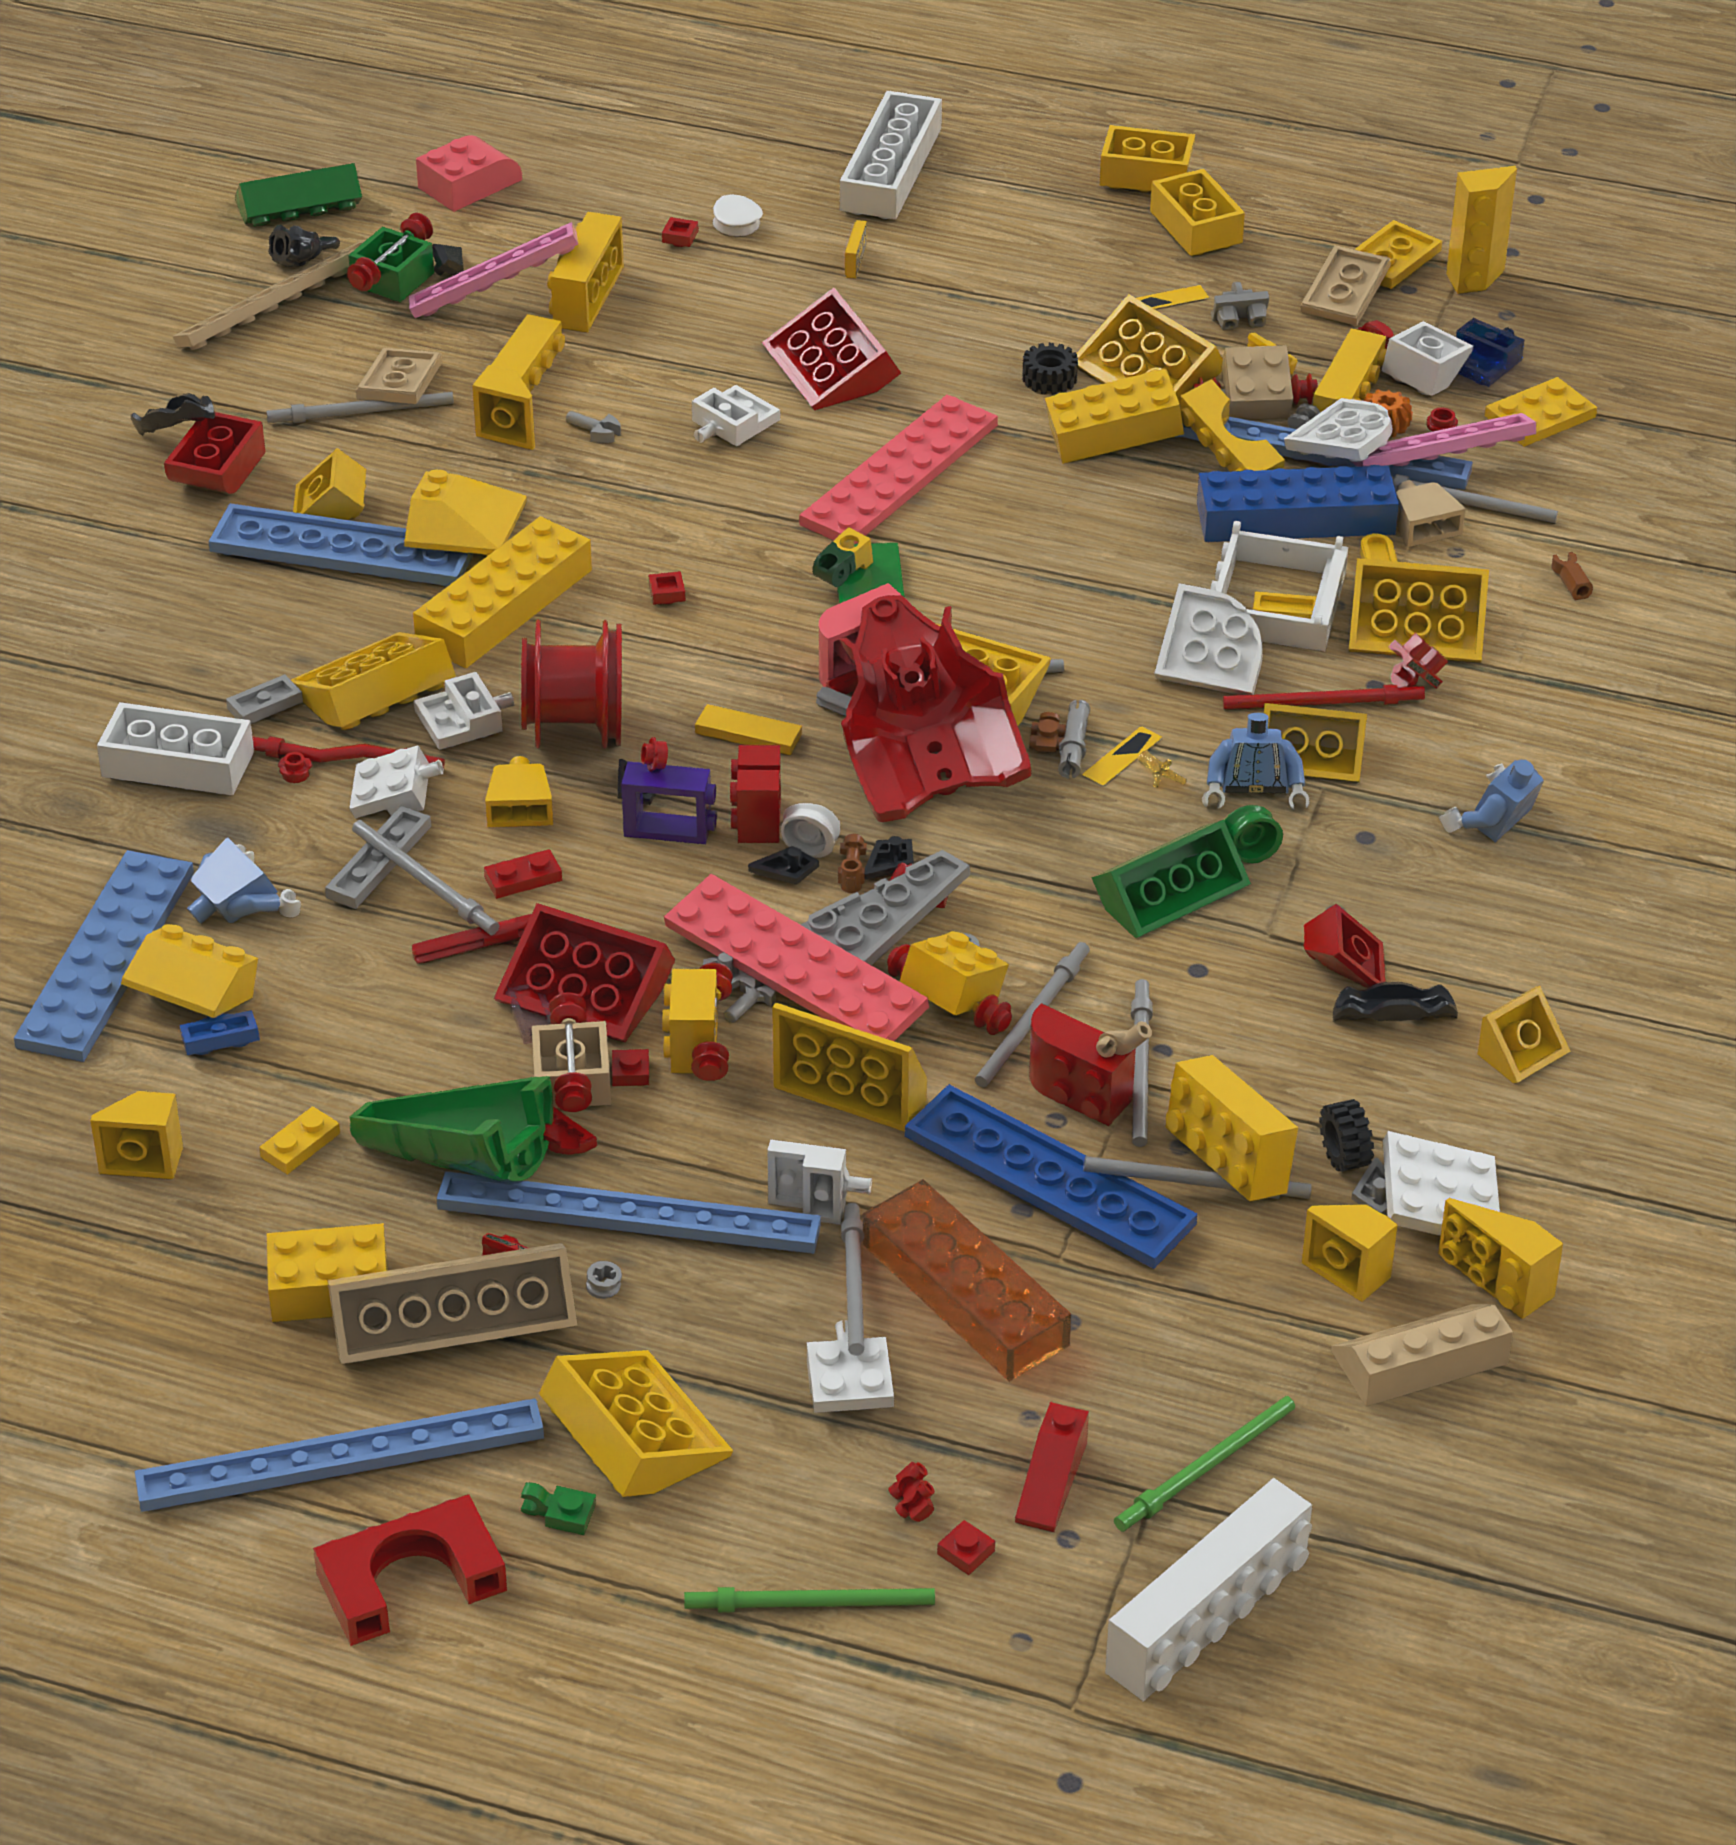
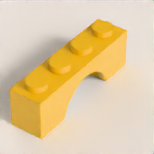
M1212 379L1181 395L1180 410L1182 423L1186 427L1190 426L1197 434L1200 443L1204 447H1209L1222 467H1227L1230 472L1284 469L1285 459L1266 439L1259 441L1243 440L1227 431L1224 425L1229 420L1230 399Z

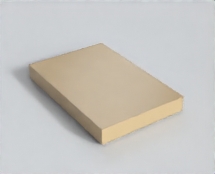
M1334 245L1300 305L1301 313L1357 326L1391 266L1390 258Z
M383 348L357 387V399L417 404L442 364V353Z

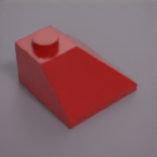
M1338 904L1333 905L1304 924L1303 946L1309 957L1314 960L1317 959L1328 969L1366 988L1386 982L1383 942Z

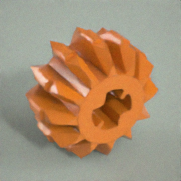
M1376 389L1375 394L1367 393L1365 399L1362 400L1376 403L1388 410L1393 428L1392 437H1396L1397 433H1405L1407 427L1410 426L1413 414L1410 398L1402 397L1401 392L1393 393L1389 389L1382 392Z

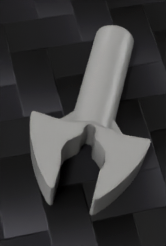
M569 411L566 415L567 423L590 431L591 442L613 443L615 442L614 434L621 436V425L610 414L600 421L573 411Z
M750 975L740 979V991L745 994L724 1012L725 1019L730 1023L736 1022L756 1002H763L772 1007L776 1000L777 991L768 986L761 987L763 983Z

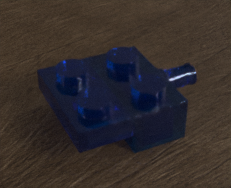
M1473 317L1456 331V338L1473 346L1471 354L1457 374L1469 378L1480 385L1490 387L1522 361L1525 340L1515 336L1514 331L1511 328L1509 329V327L1501 330Z

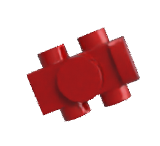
M919 1462L909 1463L895 1476L897 1482H894L888 1488L890 1494L895 1499L900 1500L902 1497L904 1498L895 1506L897 1513L903 1518H907L910 1515L911 1519L917 1522L923 1521L933 1513L934 1505L930 1498L935 1493L933 1486L928 1481L923 1480L928 1475V1471Z

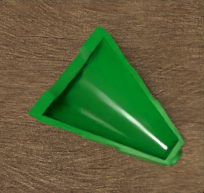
M550 1076L530 1077L367 1102L349 1116L350 1132L361 1146L411 1162L417 1159L437 1167L459 1170L497 1181H523L537 1171L549 1145L547 1140H543V1134L546 1130L545 1126L552 1125L551 1079Z

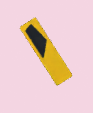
M1201 285L1137 297L1136 299L1153 309L1207 299L1209 296Z
M1139 727L1086 770L1083 776L1104 786L1157 743L1162 736L1144 727Z

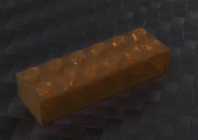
M924 1179L863 1213V1246L1008 1382L1070 1346L1071 1313Z

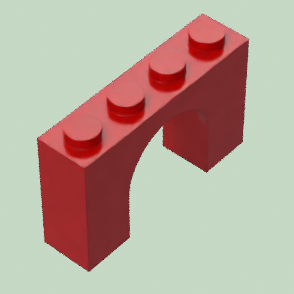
M469 1494L444 1501L439 1505L415 1513L406 1514L401 1518L378 1526L368 1527L363 1531L328 1541L323 1545L313 1548L316 1574L350 1646L390 1633L387 1605L375 1580L386 1566L396 1560L411 1556H425L442 1562L452 1571L468 1604L507 1591L505 1563Z

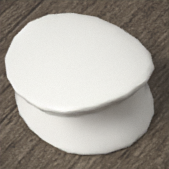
M734 194L720 197L713 207L715 215L713 226L721 233L729 236H746L759 228V219L762 217L763 211L758 204L749 198Z
M799 803L785 809L781 825V836L788 847L800 848L801 851L814 858H821L832 852L835 841H837L840 834V821L832 811L822 805L812 803Z

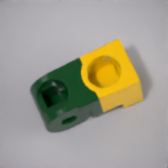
M848 527L816 557L812 567L813 575L834 587L841 586L848 576L859 567L866 569L873 563L871 538ZM854 541L859 543L856 547H854Z

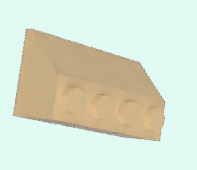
M1471 1304L1332 1345L1331 1351L1364 1405L1369 1406L1508 1364L1513 1331L1494 1304Z

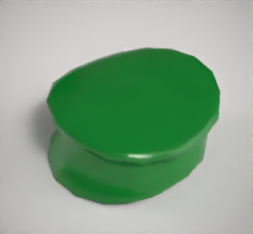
M1246 805L1231 812L1224 820L1242 862L1260 863L1275 854L1282 844L1283 830L1279 823L1273 819L1271 812L1265 807Z

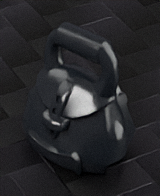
M277 225L269 236L268 252L272 260L278 264L288 267H299L316 258L322 250L337 249L340 246V240L337 237L328 236L319 238L316 232L305 231L295 225L290 227L289 230L283 225Z

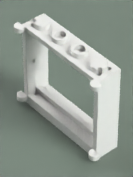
M1234 521L1230 542H1224L1221 561H1218L1215 575V580L1217 581H1212L1210 589L1227 594L1236 560L1323 573L1311 619L1246 609V611L1257 624L1262 642L1325 652L1346 575L1349 547L1342 546L1344 537L1337 536L1335 545L1240 531L1241 522Z

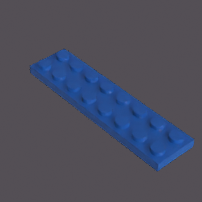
M950 1084L905 1125L906 1138L1153 1269L1197 1225L1198 1214L1126 1176L1083 1171L1086 1155Z

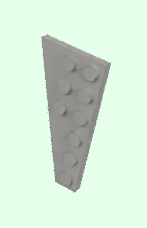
M941 850L906 867L905 874L890 881L884 878L874 883V889L862 895L855 892L809 915L808 921L801 925L872 965L970 876V865Z

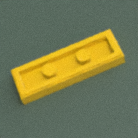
M707 704L695 723V733L743 745H780V753L791 755L802 736V725Z

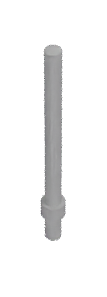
M453 392L424 394L417 404L374 400L304 407V404L291 405V408L268 410L266 413L268 423L293 421V424L304 423L306 419L448 405L454 404Z
M1396 474L1395 477L1392 476L1396 492L1402 482L1409 480V476ZM1413 481V483H1414L1416 486L1422 485V484H1427V483H1422V482ZM1442 487L1461 504L1556 523L1558 511Z
M358 820L353 824L352 831L457 909L458 915L469 924L475 923L490 935H494L499 930V923L484 913L483 907L471 898H464L362 820Z
M1079 942L1068 956L1063 957L1055 966V974L976 1075L975 1082L978 1086L987 1087L1029 1032L1034 1010L1041 1003L1048 1006L1064 984L1074 979L1080 970V963L1090 952V948L1086 943Z
M1140 979L1135 983V999L1131 1002V1018L1134 1020V1025L1141 1021L1149 1025V1021L1153 1017V1003L1149 999L1150 984L1144 979ZM1149 1038L1136 1047L1132 1143L1137 1147H1143L1147 1144Z
M1088 1156L1084 1158L1083 1171L1236 1190L1216 1172ZM1289 1181L1287 1193L1281 1194V1196L1309 1199L1311 1184ZM1280 1195L1272 1196V1197H1268V1198L1279 1199V1198H1280Z
M848 1203L844 1207L845 1220L841 1224V1238L845 1243L848 1351L850 1354L858 1356L864 1352L861 1242L864 1239V1224L860 1220L859 1206L856 1203Z

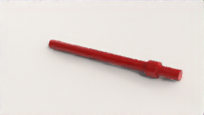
M1389 684L1376 689L1223 696V709L1264 708L1265 703L1304 706L1383 702L1384 705L1398 704L1399 701L1424 700L1425 688L1424 686L1398 687L1397 684Z

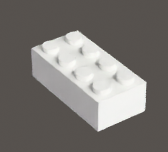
M119 702L97 744L102 777L234 795L252 758L254 746L250 720Z

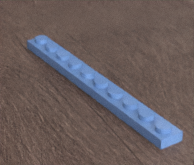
M1229 417V420L1224 425L1227 431L1237 438L1248 441L1266 439L1281 456L1291 457L1295 460L1318 462L1327 466L1357 467L1346 458H1326L1324 455L1319 454L1303 455L1298 451L1286 450L1284 438L1297 429ZM1184 424V434L1175 436L1199 440L1190 426L1186 427ZM1439 456L1433 460H1412L1405 466H1388L1393 477L1399 474L1409 476V480L1417 482H1434L1447 488L1465 490L1472 472L1473 462Z
M445 1172L437 1196V1208L439 1210L815 1254L821 1228V1215L530 1181L503 1182L478 1175Z
M534 1398L136 1470L134 1472L141 1512L544 1439V1430L537 1400Z

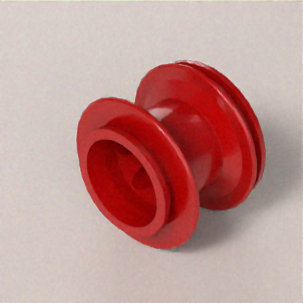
M537 619L535 645L527 643V638H522V730H527V725L535 723V747L539 749L541 747V723L596 724L602 736L603 749L607 748V739H616V746H621L622 624L616 623V630H608V621L604 620L602 634L596 645H541V620Z

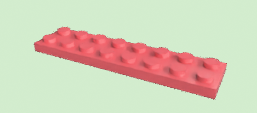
M948 394L945 395L799 515V525L832 540H835L848 527L866 536L998 426V416Z
M713 874L705 878L664 916L665 926L717 957L723 952L733 957L734 967L821 1018L895 1041L929 1008L928 998Z

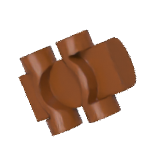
M1044 712L1040 714L1039 722H1032L1029 748H1034L1035 751L1056 752V750H1059L1060 742L1064 739L1066 724H1060V715L1053 712Z

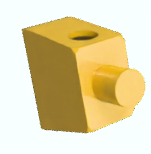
M516 756L510 760L509 764L495 766L485 797L487 827L553 825L552 795L544 765L540 763L530 764L526 757Z

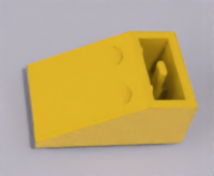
M1452 1198L1445 1200L1438 1254L1448 1264L1456 1267L1469 1277L1476 1286L1482 1287L1496 1298L1502 1306L1510 1309L1522 1319L1555 1297L1563 1243L1534 1221Z

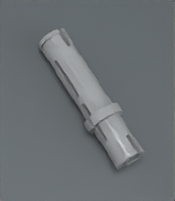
M1076 700L1069 704L1065 736L1059 746L1061 760L1058 771L1062 777L1068 779L1071 769H1073L1072 778L1079 775L1081 759L1086 755L1084 740L1090 706L1084 700L1079 701L1078 709H1076Z

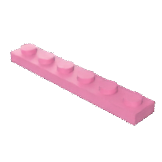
M572 222L412 294L409 296V309L415 319L422 315L430 316L446 304L459 303L468 294L475 291H485L493 283L501 279L514 278L521 270L530 266H540L548 258L556 254H566L578 245L577 231Z
M1519 413L1387 441L1385 446L1379 447L1370 453L1367 459L1352 463L1357 467L1370 465L1405 466L1412 460H1433L1438 458L1440 454L1449 452L1461 454L1467 452L1468 448L1477 446L1488 448L1495 446L1496 442L1505 440L1521 441L1525 439V436L1536 434V422L1525 414Z

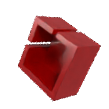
M739 745L738 759H731V780H737V782H730V803H732V806H737V808H731V829H737L738 843H780V745Z

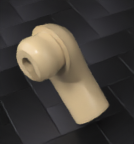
M1141 1021L1129 1030L1107 1031L1099 1037V1041L1096 1044L1097 1052L1103 1057H1112L1114 1054H1128L1151 1037L1152 1030L1146 1022Z

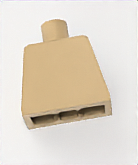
M1407 480L1398 486L1396 492L1399 503L1397 527L1407 547L1463 534L1465 507L1438 483L1431 482L1416 486L1413 481Z

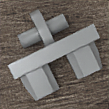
M1233 282L1231 291L1222 292V295L1214 296V308L1211 310L1212 321H1218L1222 330H1233L1238 327L1240 318H1248L1249 326L1252 328L1263 327L1266 321V311L1269 302L1268 291L1253 292L1252 289L1243 290L1240 282Z

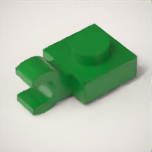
M526 1482L521 1493V1498L525 1499L521 1512L528 1515L545 1516V1527L585 1535L596 1506V1494L562 1486H556L554 1494H550L543 1486L532 1482Z

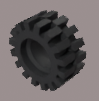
M1049 342V346L1040 343L1038 348L1033 345L1030 347V351H1025L1022 380L1027 388L1032 386V391L1034 392L1040 389L1041 394L1051 391V394L1054 395L1057 394V390H1060L1061 393L1067 392V388L1071 390L1074 384L1077 383L1078 358L1076 352L1072 353L1070 347L1064 349L1063 344H1059L1056 347L1054 343Z
M1355 1099L1323 1106V1109L1320 1111L1322 1117H1319V1123L1322 1125L1320 1134L1324 1137V1141H1322L1323 1147L1327 1148L1326 1155L1328 1159H1331L1333 1168L1336 1167V1171L1343 1172L1370 1165L1372 1163L1371 1159L1374 1158V1153L1371 1150L1374 1149V1142L1370 1138L1373 1134L1372 1130L1368 1128L1370 1124L1368 1117H1364V1108L1360 1107V1103L1355 1101Z

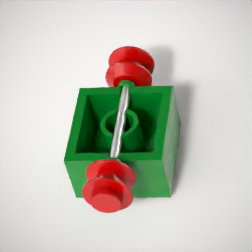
M418 212L412 213L408 219L401 223V232L382 226L348 255L349 267L347 269V276L351 285L358 290L372 292L398 302H402L434 274L432 243L425 241L433 235V226L429 218Z

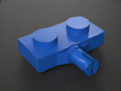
M252 1010L235 1014H221L215 1018L207 1016V1018L196 1022L179 1025L187 1055H204L216 1049L231 1046L243 1047L250 1042L260 1041L258 1027Z

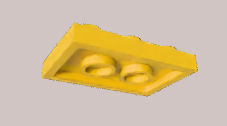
M1393 220L1354 250L1390 258L1391 266L1380 286L1392 289L1441 252L1443 241Z
M1556 377L1487 405L1484 416L1490 420L1523 413L1536 422V434L1525 436V439L1517 441L1525 447L1596 418L1598 407L1559 377Z

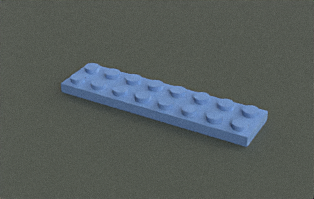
M229 503L208 541L210 552L313 566L321 569L341 570L349 573H362L383 578L389 577L441 586H449L465 574L474 553L404 547L406 528Z
M129 850L125 852L14 1037L16 1049L81 1062L85 1061L127 989V986L121 985L122 977L145 936L164 925L194 874L192 862Z

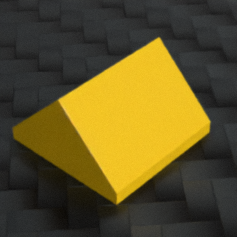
M1541 986L1530 989L1482 1017L1477 1055L1513 1084L1520 1082L1571 1052Z

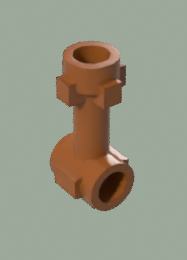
M848 834L845 836L843 843H840V854L846 855V859L841 862V867H838V883L841 884V889L847 893L860 891L862 884L865 882V868L862 867L860 855H866L867 843H864L863 837L859 834Z

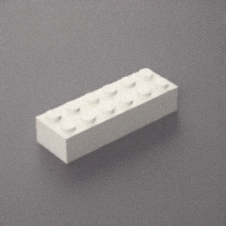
M886 91L840 179V211L850 212L855 215L878 216L881 219H897L941 130L942 99Z
M1275 1478L1270 1480L1109 1619L1105 1673L1142 1701L1146 1700L1156 1690L1158 1692L1162 1691L1178 1670L1183 1666L1188 1667L1193 1664L1203 1648L1211 1641L1213 1643L1219 1641L1229 1625L1237 1618L1242 1619L1246 1617L1254 1607V1604L1263 1595L1272 1594L1288 1573L1292 1570L1297 1571L1304 1565L1309 1555L1307 1546L1308 1537L1312 1529V1524L1310 1523L1312 1504Z

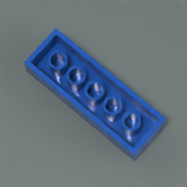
M1389 466L1308 467L1306 469L1278 468L1274 470L1232 472L1212 471L1199 473L1197 507L1205 542L1230 541L1234 521L1241 522L1240 531L1292 539L1367 536L1369 534L1396 535L1399 503Z

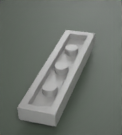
M400 806L377 832L407 854L431 828V816ZM367 842L325 887L326 898L357 909L397 864Z

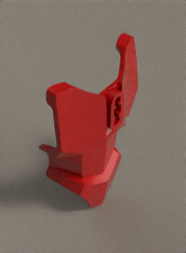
M902 595L881 596L862 607L861 623L856 644L846 637L840 639L851 663L856 666L859 680L846 709V717L841 722L843 736L865 797L879 822L905 819L911 812L933 798V795H950L958 787L964 785L966 787H1009L1032 775L1029 755L1026 752L1009 703L1003 673L993 672L987 665L963 650L951 626V606L945 607L941 626H939L919 612ZM942 772H945L946 778H949L948 780L943 781L941 779Z

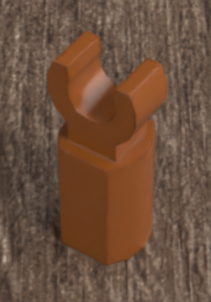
M1569 552L1567 561L1560 560L1557 554L1553 555L1552 570L1560 574L1561 580L1574 600L1589 598L1593 591V585L1577 563L1576 554Z

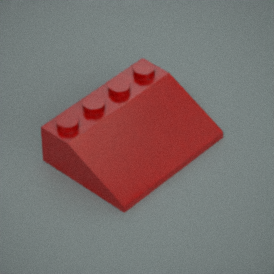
M832 288L761 342L814 411L878 392L901 374L887 351L835 288Z
M536 903L497 989L494 1000L550 1018L549 1004L552 998L561 993H576L583 997L586 1002V1022L606 1021L607 1037L625 1043L661 994L675 963V958L666 943Z

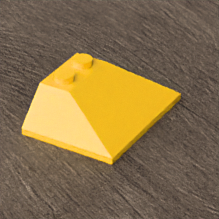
M444 470L426 471L411 497L404 547L490 555L508 541L527 502V496L458 474H449Z

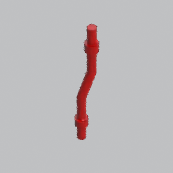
M252 736L255 751L265 752L266 756L279 759L288 753L299 752L304 755V758H309L313 762L323 763L363 757L378 758L396 751V749L370 744L317 749L285 743V740L282 738L270 736L268 739ZM424 755L429 763L440 760L444 768V758Z

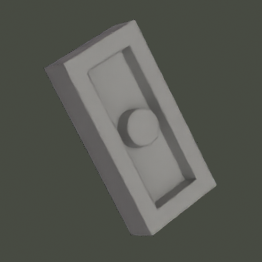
M285 674L226 698L227 709L237 719L250 720L251 724L303 702L302 691Z

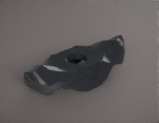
M186 393L172 398L166 408L149 409L143 417L138 416L136 413L131 414V421L138 433L143 436L147 432L154 433L155 430L172 427L184 421H203L206 418L214 419L215 411L213 403L208 396H202L200 400L194 394Z
M1382 982L1372 985L1365 990H1356L1346 986L1340 992L1333 1008V1022L1339 1019L1354 1021L1360 1018H1371L1381 1022L1418 1021L1424 1017H1434L1436 1019L1453 1017L1457 1019L1458 1016L1455 1001L1448 989L1442 984H1437L1427 989H1421L1405 982Z

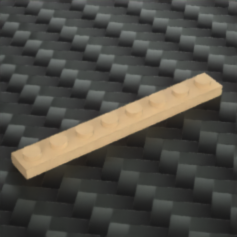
M359 241L174 335L173 338L177 347H190L191 350L201 348L208 344L206 339L212 336L218 338L232 331L230 327L237 323L239 326L248 324L255 320V314L271 312L279 308V302L283 300L286 302L301 297L302 290L318 288L326 283L324 279L330 276L335 278L346 274L347 267H349L348 255L364 241Z

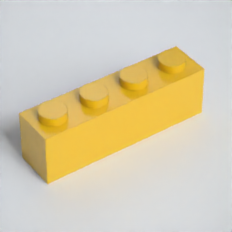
M527 314L491 366L516 371L531 392L534 386L540 383L541 376L546 369L552 366L553 359L557 353L561 352L564 348L565 335L562 334L561 321Z
M1351 328L1314 393L1313 406H1316L1322 412L1341 398L1364 400L1366 394L1370 393L1371 383L1376 384L1380 367H1383L1387 350L1385 349L1386 336Z

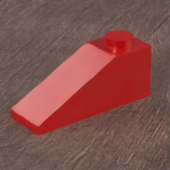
M1053 1402L1049 1403L1037 1436L1016 1512L1015 1523L1055 1532L1087 1445L1089 1411Z

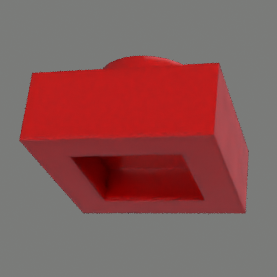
M670 217L662 231V243L673 244L677 247H690L699 232L698 221Z
M681 571L648 575L653 605L686 601Z
M649 1049L612 1050V1086L649 1085Z
M963 1520L937 1544V1555L967 1575H970L995 1552L996 1541Z

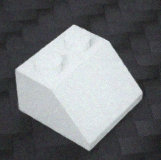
M1422 321L1389 339L1382 371L1391 375L1394 380L1416 388L1421 394L1433 396L1450 386L1471 354L1473 346Z

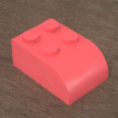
M473 135L452 140L450 143L430 150L428 153L416 158L418 188L453 212L522 181L521 168L517 162Z
M889 583L835 605L821 615L819 619V680L823 687H827L826 682L856 669V666L851 663L840 639L846 637L856 644L861 623L862 607L881 596L901 595Z

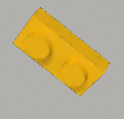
M312 1106L259 1147L260 1158L288 1175L340 1134V1124Z

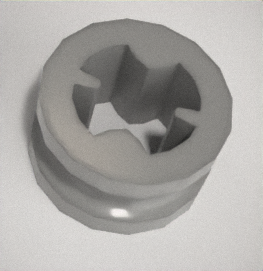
M599 1261L592 1264L587 1271V1291L592 1296L603 1299L616 1295L621 1287L622 1273L620 1268L608 1261ZM604 1277L610 1278L606 1279L604 1282H600L601 1280H603Z

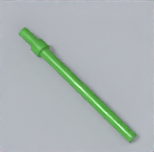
M1289 1396L1283 1397L1154 1490L1147 1489L1134 1499V1504L1114 1518V1524L1117 1529L1124 1532L1142 1518L1149 1519L1163 1509V1503L1295 1409L1294 1401Z
M718 1587V1591L684 1592V1609L718 1608V1613L735 1612V1608L935 1605V1588L735 1591L734 1587Z

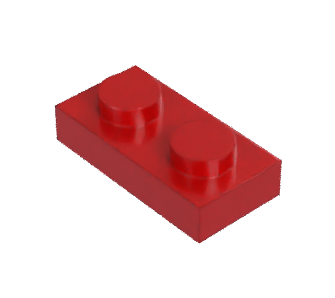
M550 849L484 867V878L496 899L563 881L562 870Z

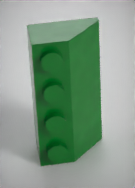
M355 163L239 183L235 194V201L244 223H253V226L267 225L270 223V219L282 218V221L295 220L299 218V214L310 213L311 216L326 214L328 212L327 209L338 207L339 211H347L356 208V204H359L362 199Z
M1224 819L1199 827L1091 877L1105 910L1135 938L1251 884Z

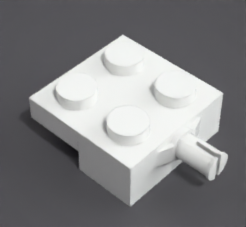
M737 385L724 392L712 388L692 400V421L702 426V428L694 432L695 439L700 443L711 436L717 435L737 447L780 420V409Z
M477 672L445 680L444 692L414 700L415 712L439 750L502 732L500 709L514 706V699L510 692L492 697Z
M418 745L407 749H399L378 758L366 759L356 764L349 809L355 819L386 809L392 816L400 806L415 811L424 810L428 778L444 774L443 764L440 760L429 763Z
M770 1140L767 1150L768 1204L803 1208L804 1214L821 1215V1222L841 1225L847 1192L870 1195L872 1178L849 1175L846 1168V1149Z
M841 1320L835 1325L837 1340L807 1342V1368L814 1413L894 1407V1392L886 1337L864 1338V1352L861 1355L854 1356L848 1351V1321L845 1320L844 1332Z

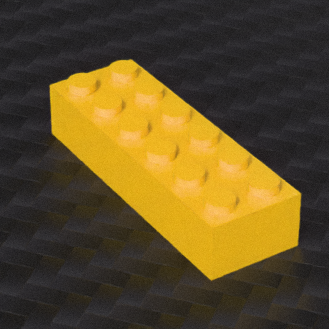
M538 517L413 612L415 635L444 639L451 662L467 669L592 571L591 539L544 517Z

